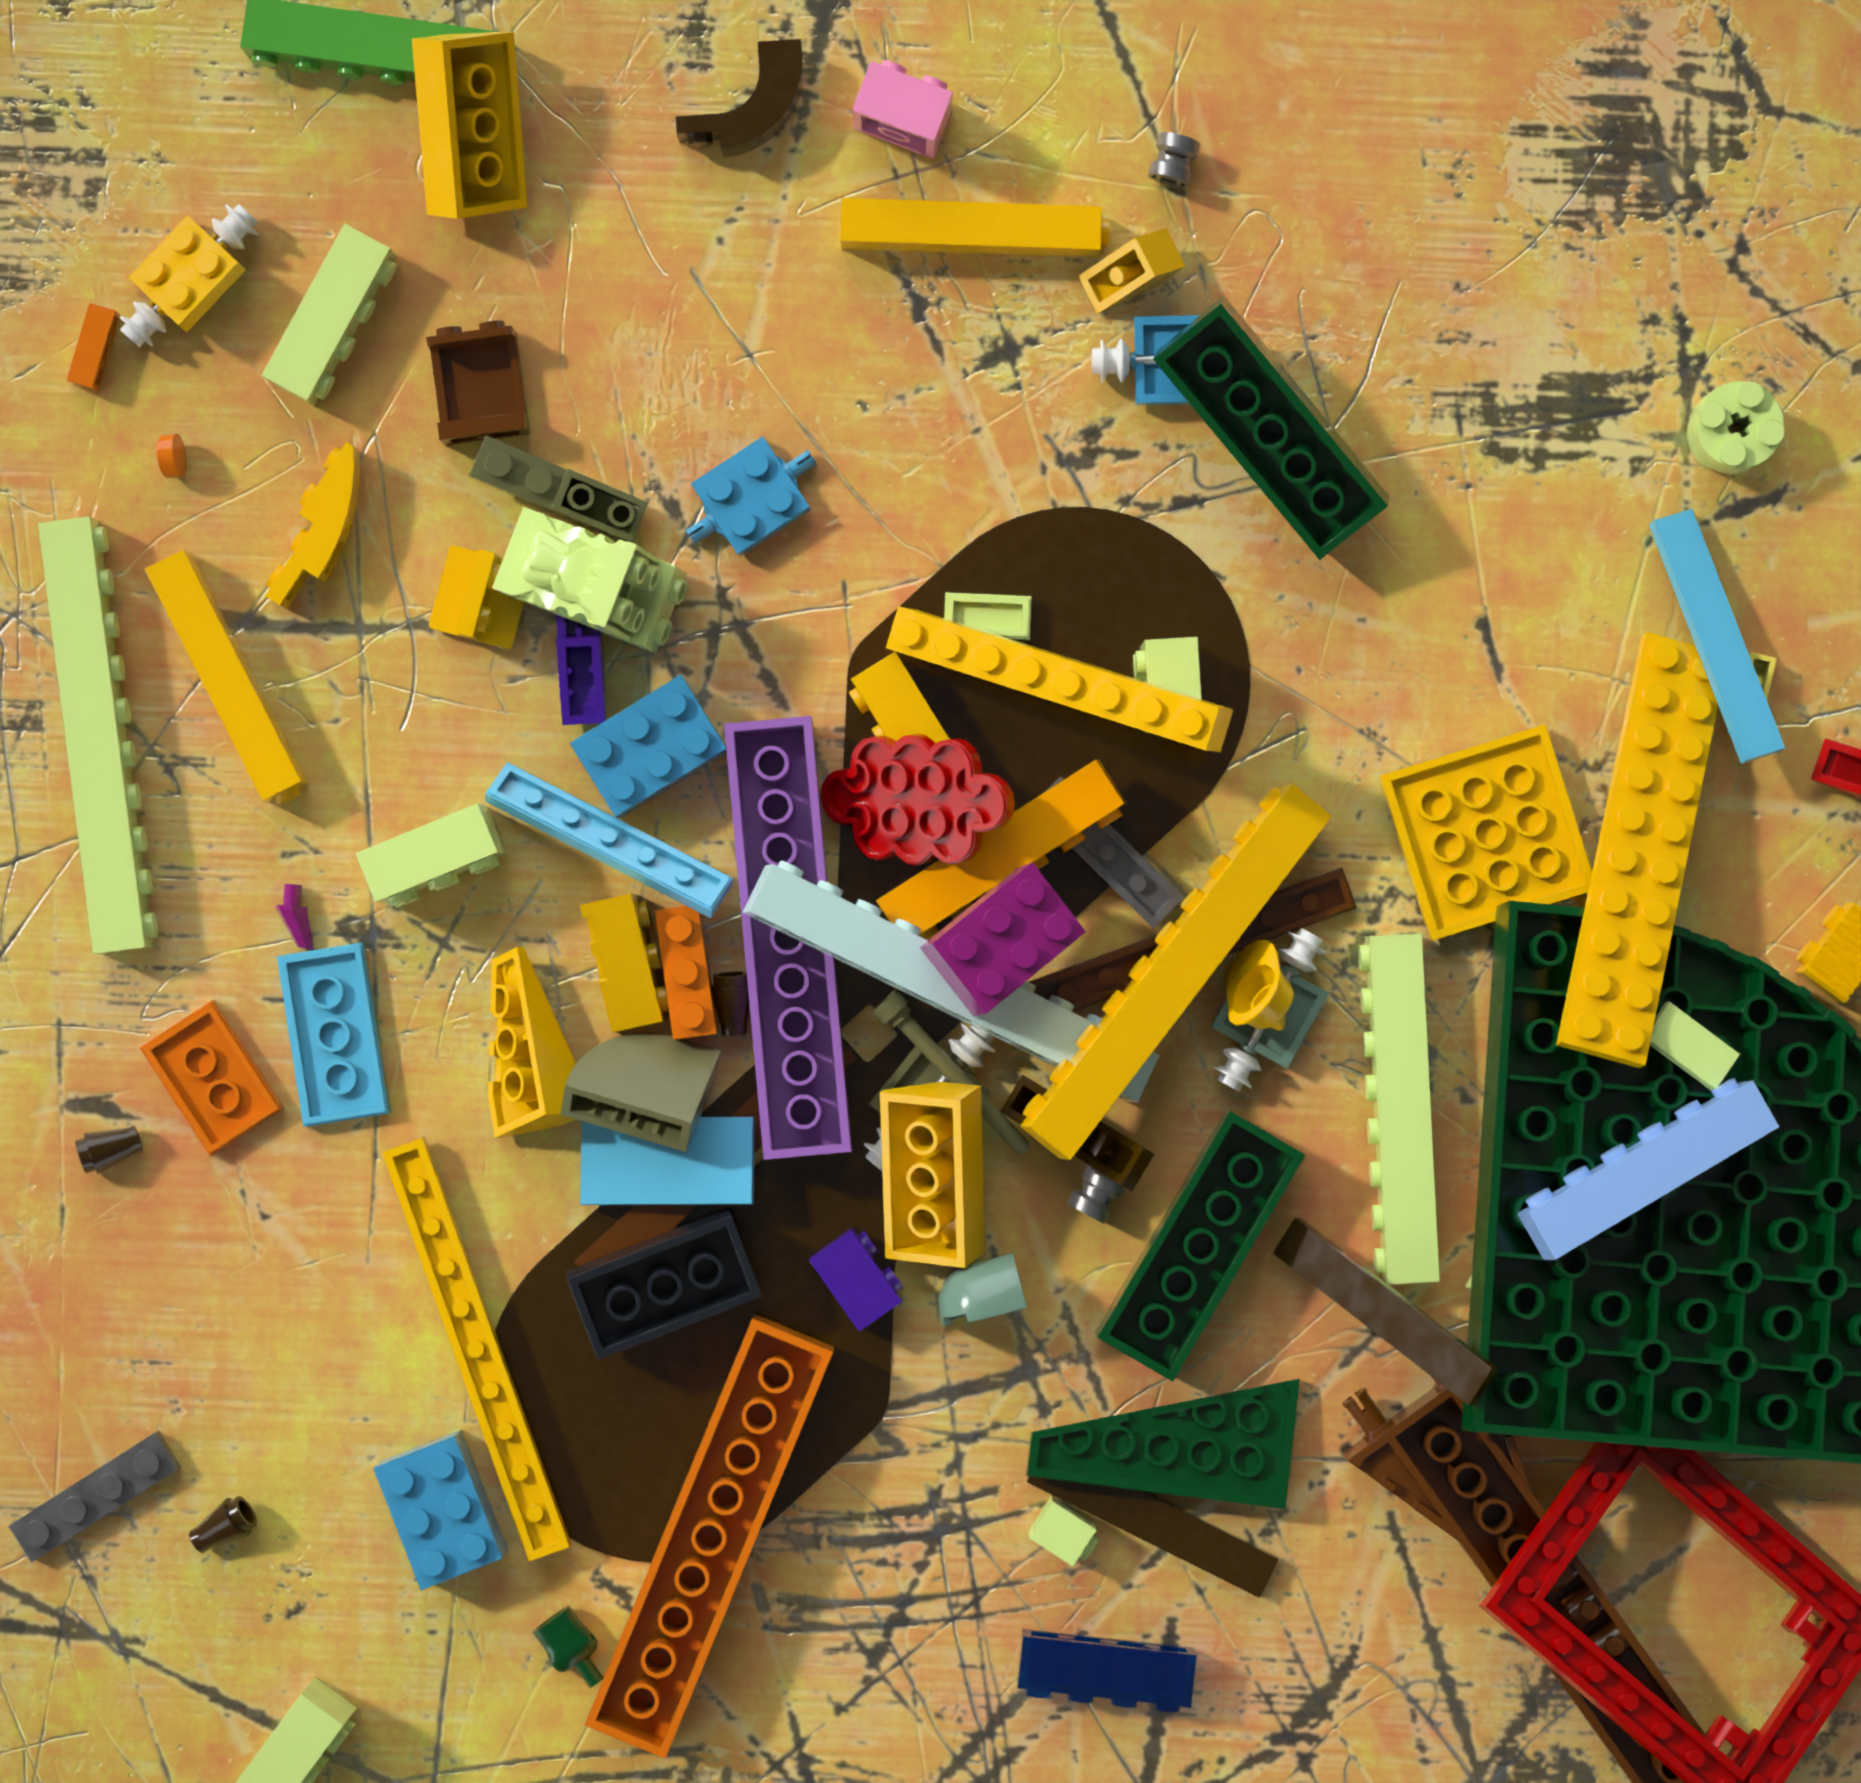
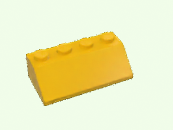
M514 32L445 34L413 38L412 47L427 215L459 219L527 208Z
M935 1082L882 1090L880 1092L885 1258L966 1268L986 1251L981 1086Z

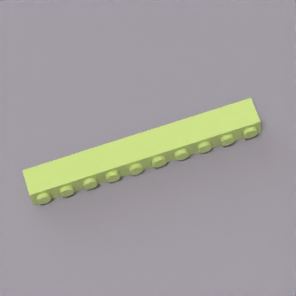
M90 516L38 523L93 954H107L154 947L153 938L158 937V923L155 913L149 912L147 895H152L153 884L149 869H144L142 852L147 851V837L144 827H138L136 809H141L142 798L139 785L132 782L131 766H136V752L133 741H127L125 724L130 723L131 712L128 699L121 696L120 681L125 680V666L122 656L116 655L114 638H119L120 627L116 612H111L109 595H114V580L111 570L105 569L103 553L109 551L107 531L104 526L100 527L99 521Z

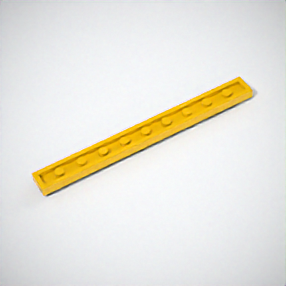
M422 1137L382 1152L384 1161L528 1561L530 1562L566 1549L572 1545L426 1138Z

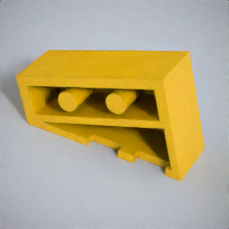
M629 893L579 905L582 918L586 917L591 937L589 945L592 956H595L600 977L599 984L612 1033L666 1021L664 1012L669 1011L665 985L658 987L655 974L656 969L662 968L657 944L648 943L645 930L646 927L652 926L647 901L639 902L637 894Z

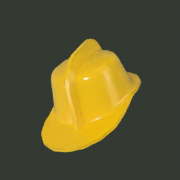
M1256 940L1245 946L1230 965L1226 977L1228 1015L1230 1022L1236 1026L1247 1023L1256 1029L1271 1027L1281 1031L1285 1028L1286 1012L1293 1002L1294 991L1292 985L1280 970L1279 957L1275 945L1267 940Z

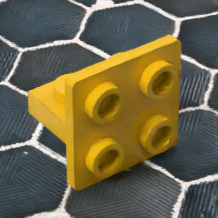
M451 545L447 553L429 627L433 630L505 649H512L525 603L492 589L503 558H500L494 552L482 549L474 551Z

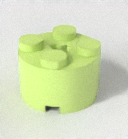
M1751 381L1730 382L1716 388L1696 404L1687 427V442L1693 456L1701 465L1724 474H1740L1759 465L1775 452L1784 437L1783 414L1776 399L1767 390L1762 388L1760 384ZM1732 423H1739L1742 430L1739 433L1731 434L1728 426Z

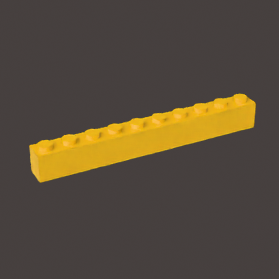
M1293 783L1280 786L1279 788L1273 786L1263 796L1258 804L1262 809L1253 822L1247 820L1233 836L1236 844L1228 855L1221 854L1207 870L1210 878L1200 890L1196 887L1181 904L1184 912L1174 924L1170 921L1155 938L1158 946L1150 957H1141L1132 967L1128 975L1132 980L1124 991L1117 990L1106 1001L1102 1008L1106 1014L1095 1027L1091 1024L1080 1035L1076 1042L1079 1050L1070 1061L1064 1059L1059 1063L1050 1075L1049 1079L1053 1083L1043 1096L1037 1094L1025 1107L1023 1115L1026 1116V1119L1020 1127L1058 1158L1072 1159L1332 817Z

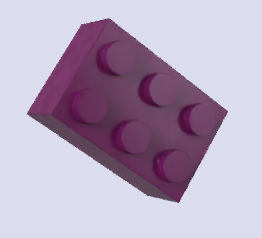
M1031 862L1015 869L924 943L920 949L974 1017L987 1014L1086 931L1037 867Z

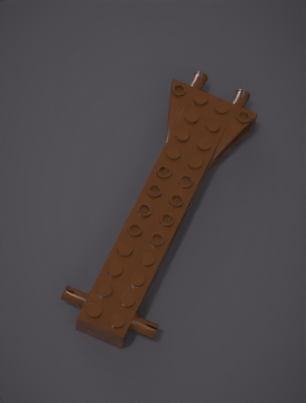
M1431 1377L1435 1382L1433 1388L1392 1418H1385L1367 1393L1366 1388H1361L1354 1393L1364 1406L1363 1410L1349 1396L1342 1404L1347 1408L1365 1434L1362 1437L1363 1439L1343 1452L1342 1455L1352 1465L1366 1473L1381 1486L1395 1494L1414 1510L1456 1539L1492 1588L1546 1513L1530 1490L1514 1436L1462 1430L1464 1401L1433 1377ZM1575 1554L1544 1600L1704 1736V1731ZM1547 1665L1631 1783H1685Z

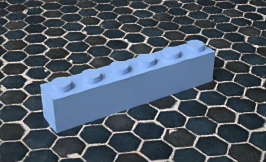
M1735 1078L1720 1084L1717 1088L1711 1090L1714 1098L1700 1105L1699 1101L1695 1100L1674 1112L1677 1119L1663 1127L1661 1122L1647 1127L1637 1134L1641 1141L1626 1149L1624 1144H1620L1602 1154L1600 1157L1603 1163L1589 1171L1587 1166H1583L1563 1178L1566 1183L1565 1186L1553 1193L1549 1188H1545L1526 1199L1525 1201L1529 1207L1517 1214L1543 1260L1558 1259L1777 1129L1779 1125L1754 1081L1737 1083Z

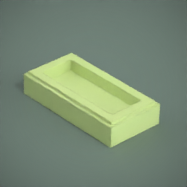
M945 592L944 618L1011 640L1029 641L1032 596Z
M1671 1002L1665 1003L1655 1017L1650 1046L1709 1090L1717 1088L1740 1054Z

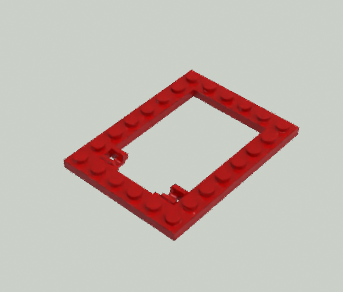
M1596 1442L1479 1605L1482 1610L1685 1783H1784L1861 1669V1594L1694 1450ZM1638 1465L1796 1600L1780 1625L1788 1633H1794L1804 1640L1802 1645L1807 1650L1801 1657V1660L1805 1664L1760 1731L1753 1729L1748 1735L1735 1723L1724 1716L1718 1715L1707 1733L1703 1736L1544 1600ZM1810 1614H1813L1818 1619L1815 1626L1807 1620ZM1725 1740L1733 1746L1727 1756L1719 1750Z

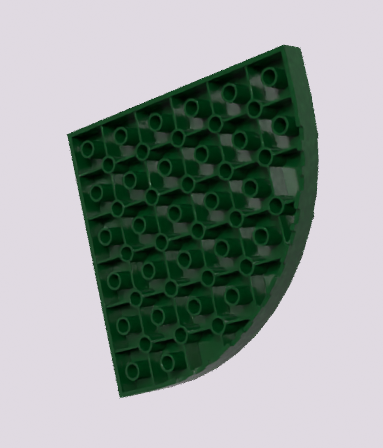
M1507 901L1496 906L1467 1345L1496 1366L1498 1371L1475 1406L1463 1402L1462 1430L1861 1464V1039L1856 1035L1857 1031L1835 1011L1828 1010L1811 996L1812 993L1805 987H1799L1781 976L1779 971L1760 959L1728 947V944L1717 939L1712 940L1703 935L1690 932L1691 930L1674 925L1656 1015L1665 1003L1671 1002L1740 1054L1720 1084L1735 1078L1737 1083L1753 1080L1779 1127L1558 1259L1543 1260L1517 1214L1529 1207L1525 1201L1526 1199L1545 1188H1549L1553 1193L1566 1185L1563 1178L1569 1173L1583 1166H1587L1589 1171L1603 1163L1600 1156L1620 1144H1624L1626 1149L1641 1141L1637 1134L1658 1122H1661L1663 1127L1677 1119L1674 1112L1695 1100H1698L1700 1105L1714 1098L1711 1090L1652 1046H1649L1646 1065L1642 1068L1557 1046L1560 1023L1585 908L1520 901Z

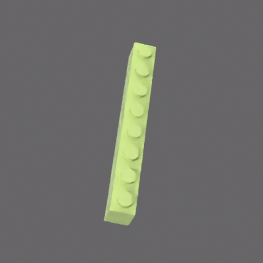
M1422 934L1365 936V945H1359L1358 962L1360 971H1367V988H1361L1360 1002L1362 1014H1369L1370 1029L1369 1032H1363V1053L1365 1058L1371 1057L1372 1075H1365V1095L1367 1101H1373L1374 1118L1367 1119L1368 1143L1375 1144L1376 1161L1369 1163V1178L1371 1188L1378 1187V1205H1372L1371 1218L1373 1231H1380L1381 1248H1374L1375 1274H1382V1280L1387 1284L1440 1282Z

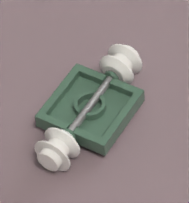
M1300 928L1297 935L1288 931V935L1293 940L1290 948H1279L1278 950L1282 960L1289 964H1285L1284 967L1280 966V970L1292 985L1294 991L1293 1002L1286 1012L1285 1028L1277 1031L1271 1027L1256 1029L1247 1023L1245 1025H1234L1229 1020L1227 997L1210 1026L1241 1043L1239 1048L1243 1049V1051L1235 1047L1223 1049L1228 1058L1226 1064L1213 1067L1221 1072L1217 1080L1240 1092L1243 1085L1252 1088V1085L1247 1080L1251 1071L1261 1072L1262 1070L1258 1060L1250 1056V1054L1255 1056L1257 1052L1288 1069L1329 994L1325 990L1299 977L1301 972L1297 969L1305 973L1317 971L1312 962L1315 954L1327 953L1320 948L1323 940Z

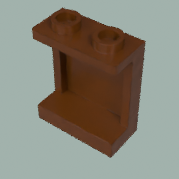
M501 320L487 321L479 324V330L462 332V327L450 326L437 329L436 336L426 337L427 346L431 352L440 422L437 423L439 440L445 446L483 441L486 435L499 439L530 434L517 333L512 326H505L504 321Z

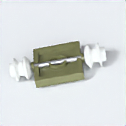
M961 1024L965 1033L960 1040L949 1039L951 1051L957 1055V1058L952 1055L951 1059L976 1085H980L981 1091L988 1096L991 1091L964 1070L966 1067L964 1062L971 1067H983L980 1056L985 1050L996 1051L989 1046L994 1038L973 1026L967 1028L964 1024ZM914 1046L870 1100L869 1105L880 1113V1092L882 1090L949 1081ZM877 1128L876 1131L880 1139L875 1145L864 1143V1146L870 1150L865 1157L882 1171L881 1128Z

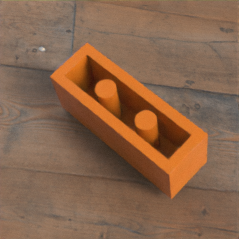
M688 906L655 910L673 1040L719 1033L717 1013L711 990L712 978L702 914Z

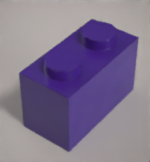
M852 1227L812 1255L809 1261L860 1332L902 1302L899 1291L904 1286L890 1266L882 1270L873 1256L879 1253V1250L868 1234L863 1231L858 1235Z

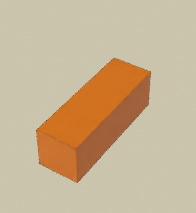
M89 303L67 376V381L71 384L99 391L121 316L117 311Z

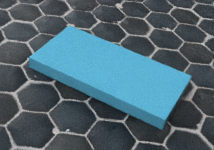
M365 943L277 956L303 1127L391 1113Z
M700 1117L686 1152L582 1121L580 1205H754V1117Z

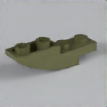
M487 435L484 436L468 475L471 478L507 492L508 495L631 543L634 540L648 505L646 501L573 470L564 469Z

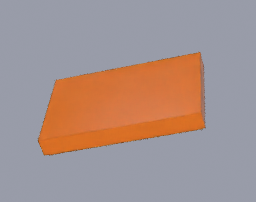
M215 1000L210 1001L140 1047L145 1058L209 1156L215 1155L285 1109Z

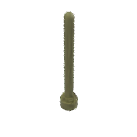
M898 989L891 992L872 1011L883 1024L888 1022L892 1028L897 1026L950 1083L976 1085L909 1014L912 1011L907 1006L909 1000ZM981 1091L982 1117L1017 1154L1026 1153L1029 1150V1141Z

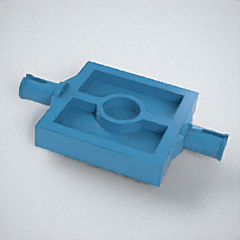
M762 436L691 483L703 502L706 517L690 528L685 529L695 545L717 531L718 534L729 541L737 555L741 557L811 510L799 491L796 478L813 466H816V461L807 449L804 453L786 464L785 461L774 454Z

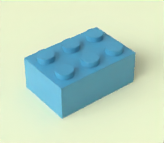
M682 675L677 676L570 742V745L613 815L618 819L727 753L726 745Z
M461 1430L382 1460L373 1468L420 1590L500 1560L507 1553L508 1548Z

